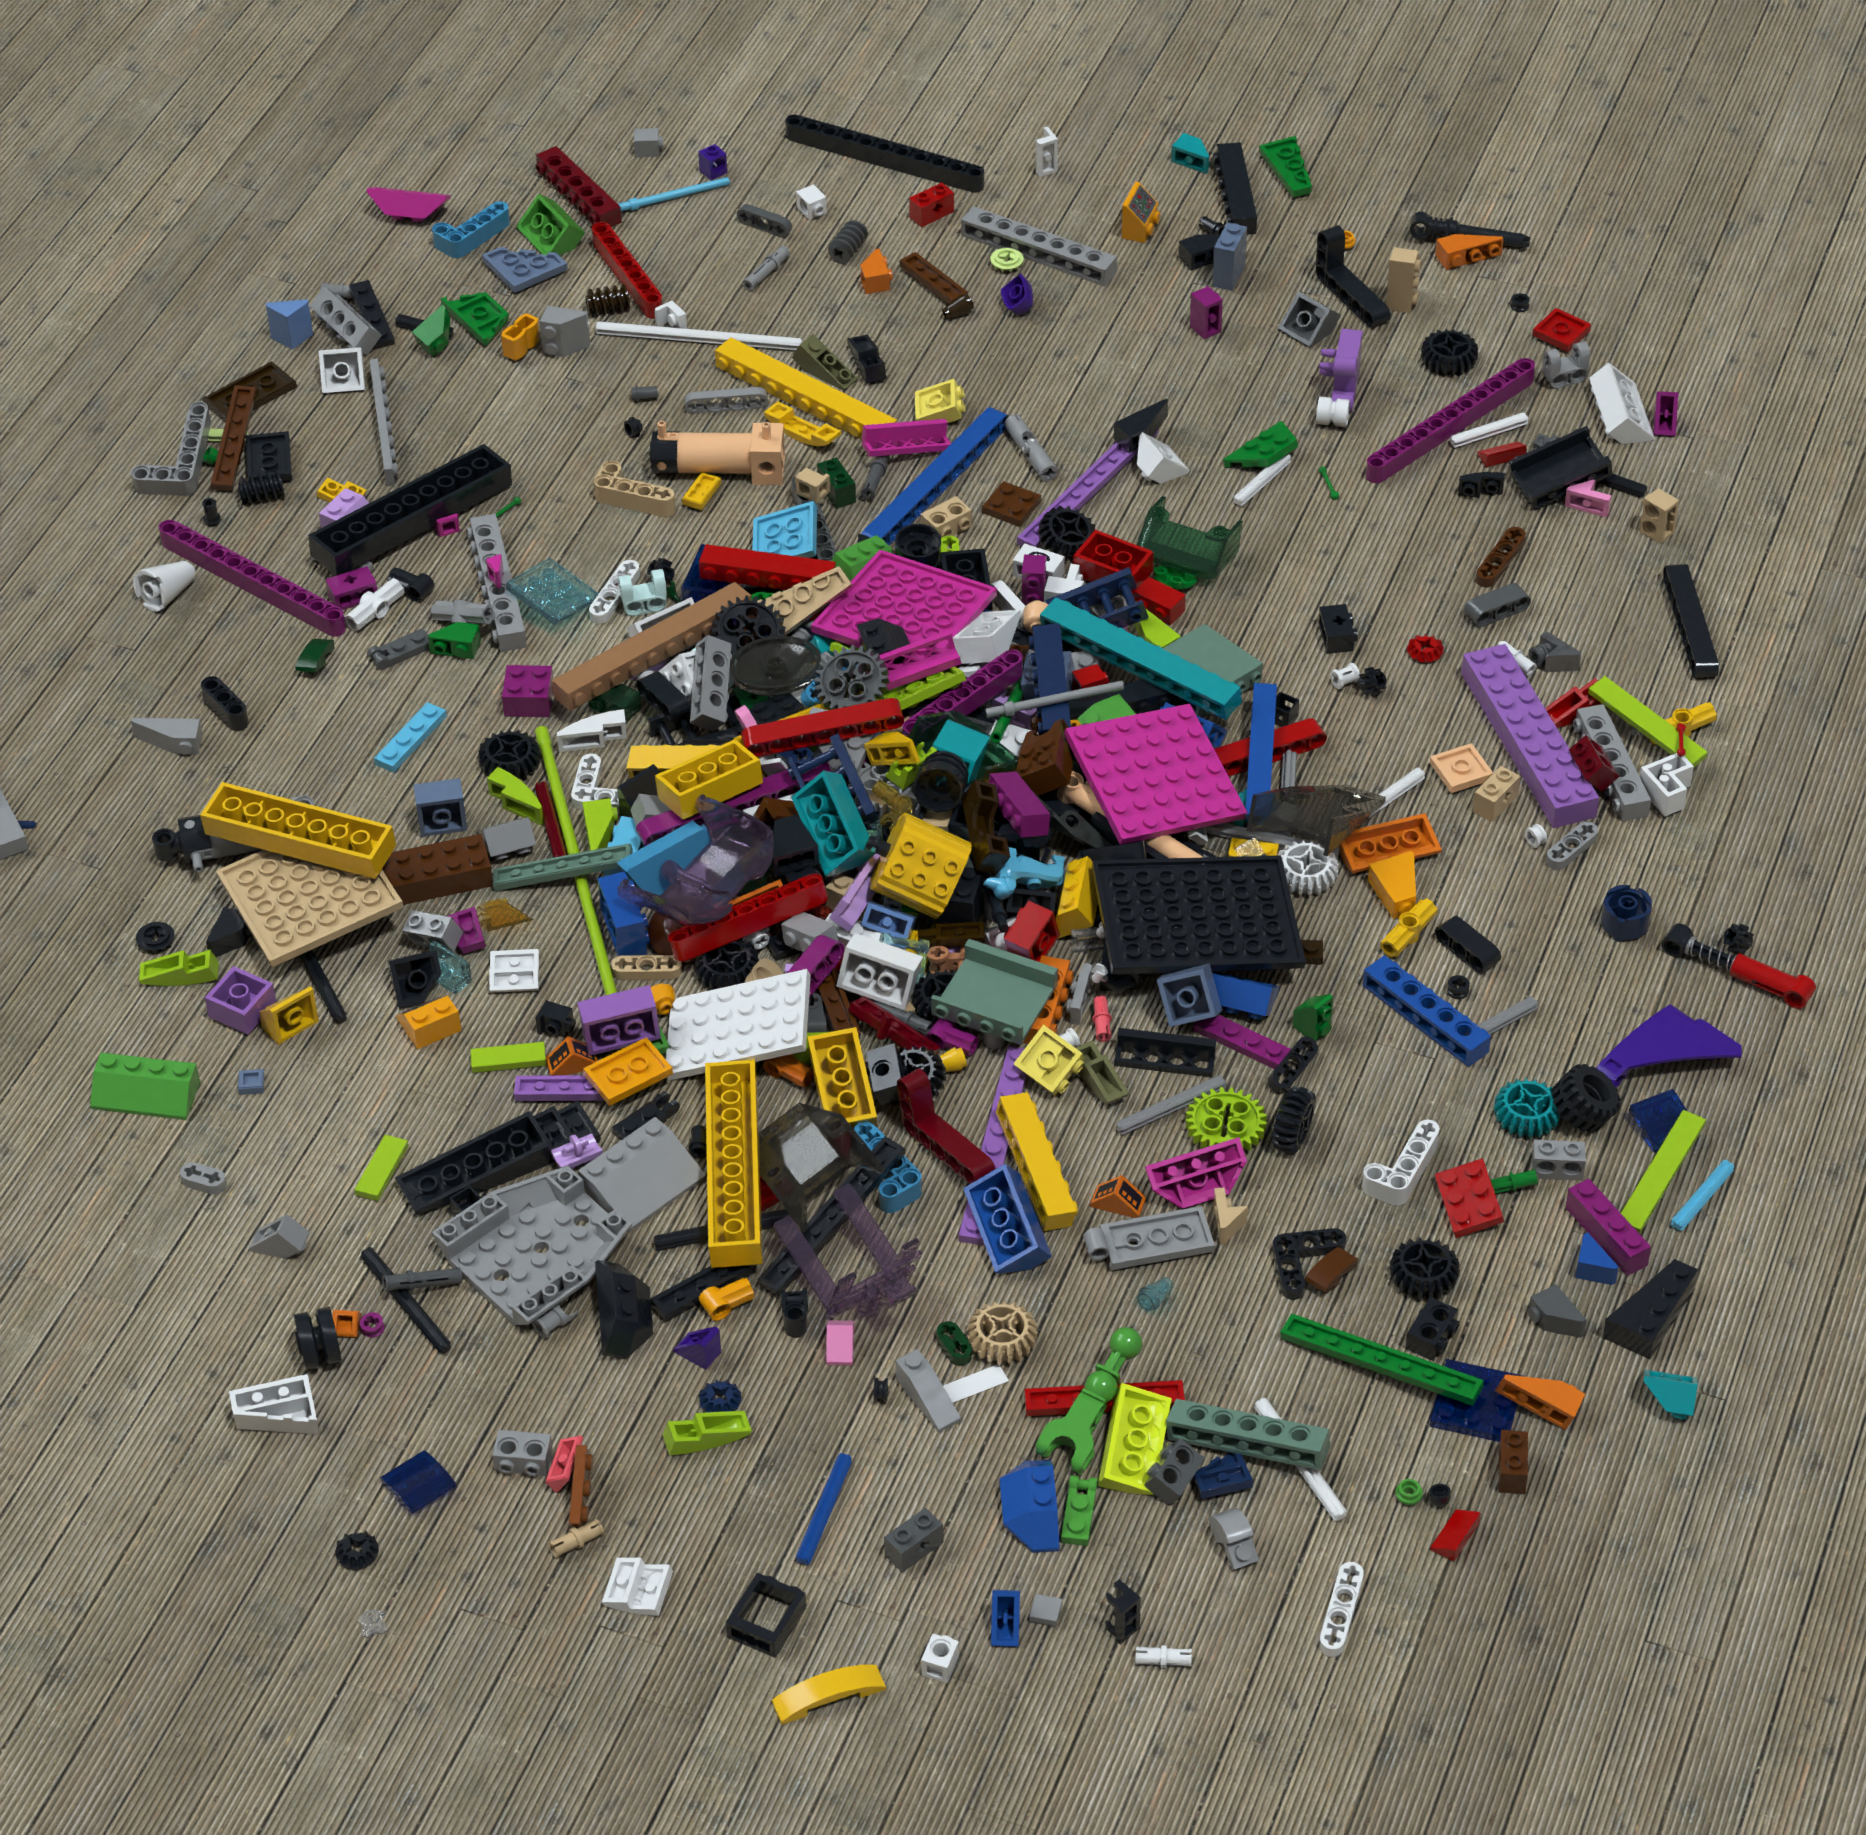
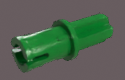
M1535 1169L1516 1174L1509 1172L1507 1176L1490 1179L1495 1193L1509 1190L1516 1192V1189L1538 1185Z

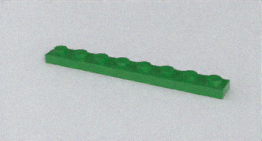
M1292 1313L1280 1331V1337L1283 1340L1472 1406L1484 1387V1380Z

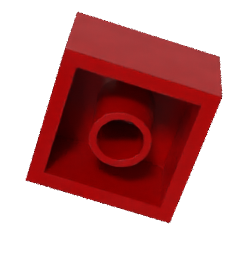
M1028 901L1025 907L1018 911L1012 927L1009 926V930L1004 934L1007 951L1040 962L1041 956L1048 955L1060 936L1054 912Z

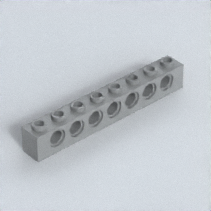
M973 206L961 219V236L997 249H1016L1022 253L1023 258L1104 287L1117 273V256Z
M496 514L470 518L471 527H467L469 541L473 540V542H470L472 555L477 554V556H474L476 569H480V571H477L479 584H484L481 586L483 599L487 598L488 600H485V604L492 605L495 611L494 620L489 624L490 629L495 628V630H492L494 644L498 643L500 652L526 648L525 629ZM498 554L502 555L503 562L501 588H497L489 578L486 564L488 558Z

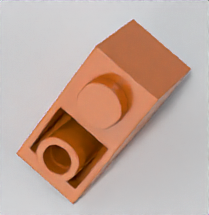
M880 248L875 249L860 265L861 283L866 294L890 290V281H893L892 271L887 269V258L882 256Z

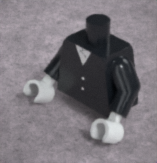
M1102 922L1096 931L1099 938H1105ZM1105 940L1101 964L1098 963L1091 969V972L1094 973L1092 975L1093 982H1100L1099 991L1112 990L1115 993H1122L1139 988L1140 976L1155 977V973L1112 974Z

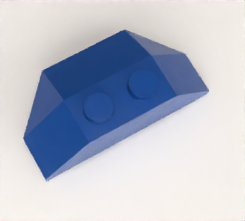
M1024 1461L1000 1478L1003 1526L1018 1540L1027 1545V1548L1032 1553L1060 1551L1058 1510L1052 1461Z

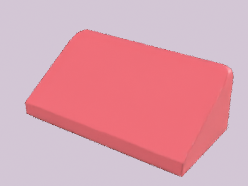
M582 1435L560 1439L546 1479V1483L554 1492H559L569 1481L575 1462L576 1445L582 1444Z

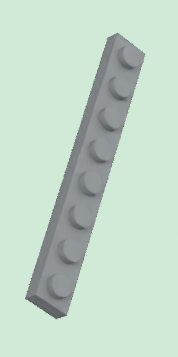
M378 358L369 359L386 486L395 485L394 476H398L397 463H392L396 462L395 449H390L394 448L393 435H388L392 434L391 421H386L391 419L389 407H386L389 406L386 382L381 380L385 379L383 366L379 367Z

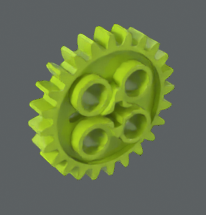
M1220 1087V1091L1216 1093L1211 1088L1210 1095L1202 1092L1201 1099L1195 1097L1194 1104H1189L1188 1111H1186L1185 1128L1188 1129V1137H1193L1194 1144L1200 1142V1149L1239 1137L1242 1147L1251 1151L1252 1144L1258 1146L1259 1139L1264 1138V1132L1267 1127V1114H1264V1106H1259L1258 1099L1252 1101L1251 1093L1243 1096L1242 1089L1238 1093H1234L1233 1087L1228 1092H1225L1224 1088ZM1231 1106L1226 1136L1222 1137L1226 1107Z

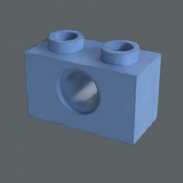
M870 901L868 902L861 926L907 941L910 939L917 916Z

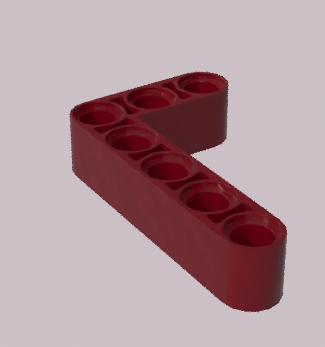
M918 1068L897 1080L903 1123L913 1138L969 1184L996 1169L988 1155L935 1113L930 1081L922 1069Z

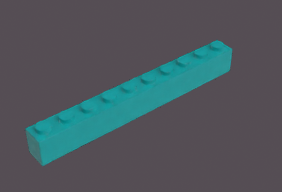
M1055 597L1040 613L1041 625L1060 623L1062 640L1224 720H1227L1242 703L1241 687L1236 683L1229 682L1215 673L1206 671L1199 665L1182 659L1179 655L1165 651L1162 647L1155 646L1145 641L1142 637H1137L1127 632L1123 628H1118L1108 623L1105 619H1100L1090 614L1086 610H1081L1068 601Z

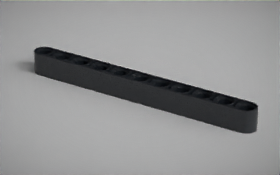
M789 115L785 119L786 138L789 141L937 183H943L969 192L977 193L984 189V169L981 166L800 115Z

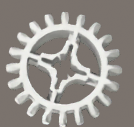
M1302 840L1300 844L1293 842L1291 846L1285 845L1284 850L1279 851L1278 855L1282 857L1291 894L1298 892L1299 896L1308 894L1310 897L1312 893L1320 895L1321 891L1327 892L1329 887H1333L1338 877L1339 864L1335 853H1331L1329 847L1323 848L1322 843L1316 845L1313 840L1310 843H1305Z

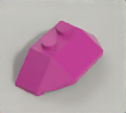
M380 187L367 188V193L385 215H392L391 219L404 220V217H411V221L423 222L425 218L431 217L451 199L449 194Z
M1238 1137L1147 1165L1145 1170L1152 1191L1180 1209H1184L1214 1199V1188H1225V1194H1230L1247 1159Z

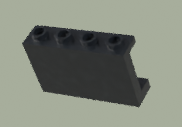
M1587 426L1576 429L1572 433L1556 438L1548 444L1536 447L1532 451L1509 461L1510 475L1534 511L1565 497L1566 490L1570 486L1590 480H1595L1596 483L1613 475L1611 460L1608 456L1603 457L1590 437V431Z

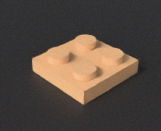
M1472 743L1430 756L1431 766L1451 793L1484 783L1493 774Z

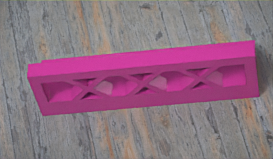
M946 419L863 425L862 446L869 457L944 451L951 444L946 436L948 422Z
M950 630L879 655L881 660H884L885 668L889 672L887 676L890 683L885 684L888 690L962 664ZM948 640L949 646L940 649L936 648L939 642ZM921 648L927 649L921 656L914 655ZM896 657H905L901 663H892Z

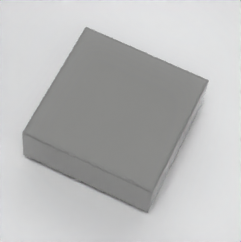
M1036 1594L1030 1613V1622L1057 1627L1063 1599Z

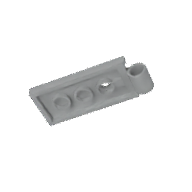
M1202 1206L1100 1224L1098 1228H1091L1083 1235L1090 1259L1099 1261L1109 1257L1110 1270L1215 1252V1244ZM1134 1241V1242H1137L1138 1244H1137V1245H1131V1244H1129V1243Z

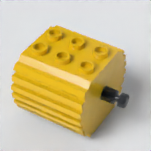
M905 812L893 827L887 842L880 840L879 843L875 842V836H870L866 842V849L871 850L874 847L876 848L875 853L880 855L873 870L869 887L873 891L937 919L943 913L968 861L972 845L969 841Z

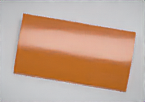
M1426 813L1337 833L1335 846L1340 848L1339 855L1352 873L1369 870V864L1409 851L1414 853V859L1442 852Z

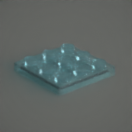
M550 557L509 580L505 587L506 590L555 626L591 605L599 594Z

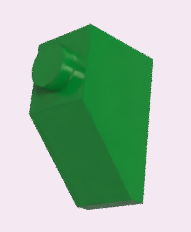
M441 305L412 331L416 342L432 357L441 352L449 343L450 316L446 307Z

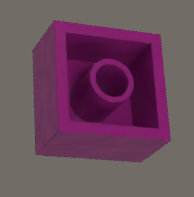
M507 665L502 693L504 717H550L553 698L552 680L554 679L552 666Z

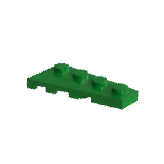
M1296 136L1259 145V153L1293 198L1312 193L1311 181L1307 170H1305V163L1301 157Z

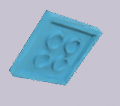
M814 501L753 518V551L804 558L816 556L817 505Z

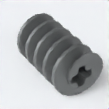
M855 220L846 222L828 246L831 258L840 264L848 263L868 237L866 226Z

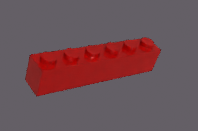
M709 544L705 545L699 560L701 579L729 583L736 582L737 584L788 590L793 585L807 582L812 577L836 568V562Z

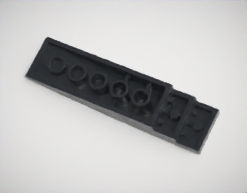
M579 1101L558 1111L555 1106H552L534 1116L531 1111H528L395 1177V1180L417 1215L450 1204V1197L468 1186H471L477 1193H481L555 1162L551 1155V1150L570 1143L569 1136L575 1134L579 1139L592 1134L596 1142L600 1141L601 1137Z

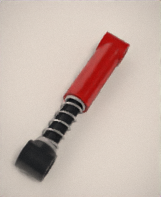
M1674 924L1661 942L1662 949L1668 955L1673 957H1680L1682 954L1691 955L1692 957L1699 956L1701 961L1706 959L1710 965L1715 963L1718 968L1725 967L1727 972H1730V976L1784 998L1785 1002L1795 1009L1804 1008L1816 990L1814 981L1805 975L1792 976L1740 953L1733 957L1731 956L1732 953L1728 955L1722 952L1723 949L1719 951L1714 949L1713 945L1711 947L1705 945L1704 941L1700 943L1694 937L1692 930L1684 924Z

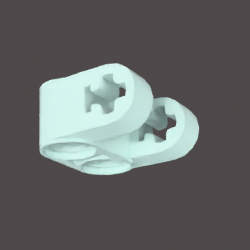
M663 569L651 571L652 582L633 586L630 575L618 576L621 599L625 612L628 615L636 616L653 613L665 608L667 592Z

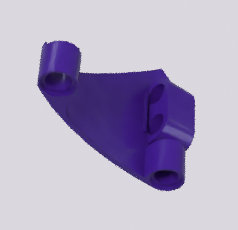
M1670 1004L1632 1031L1596 1068L1605 1073L1617 1088L1623 1078L1626 1079L1629 1070L1633 1068L1692 1059L1741 1058L1742 1049L1739 1043L1705 1020H1694Z

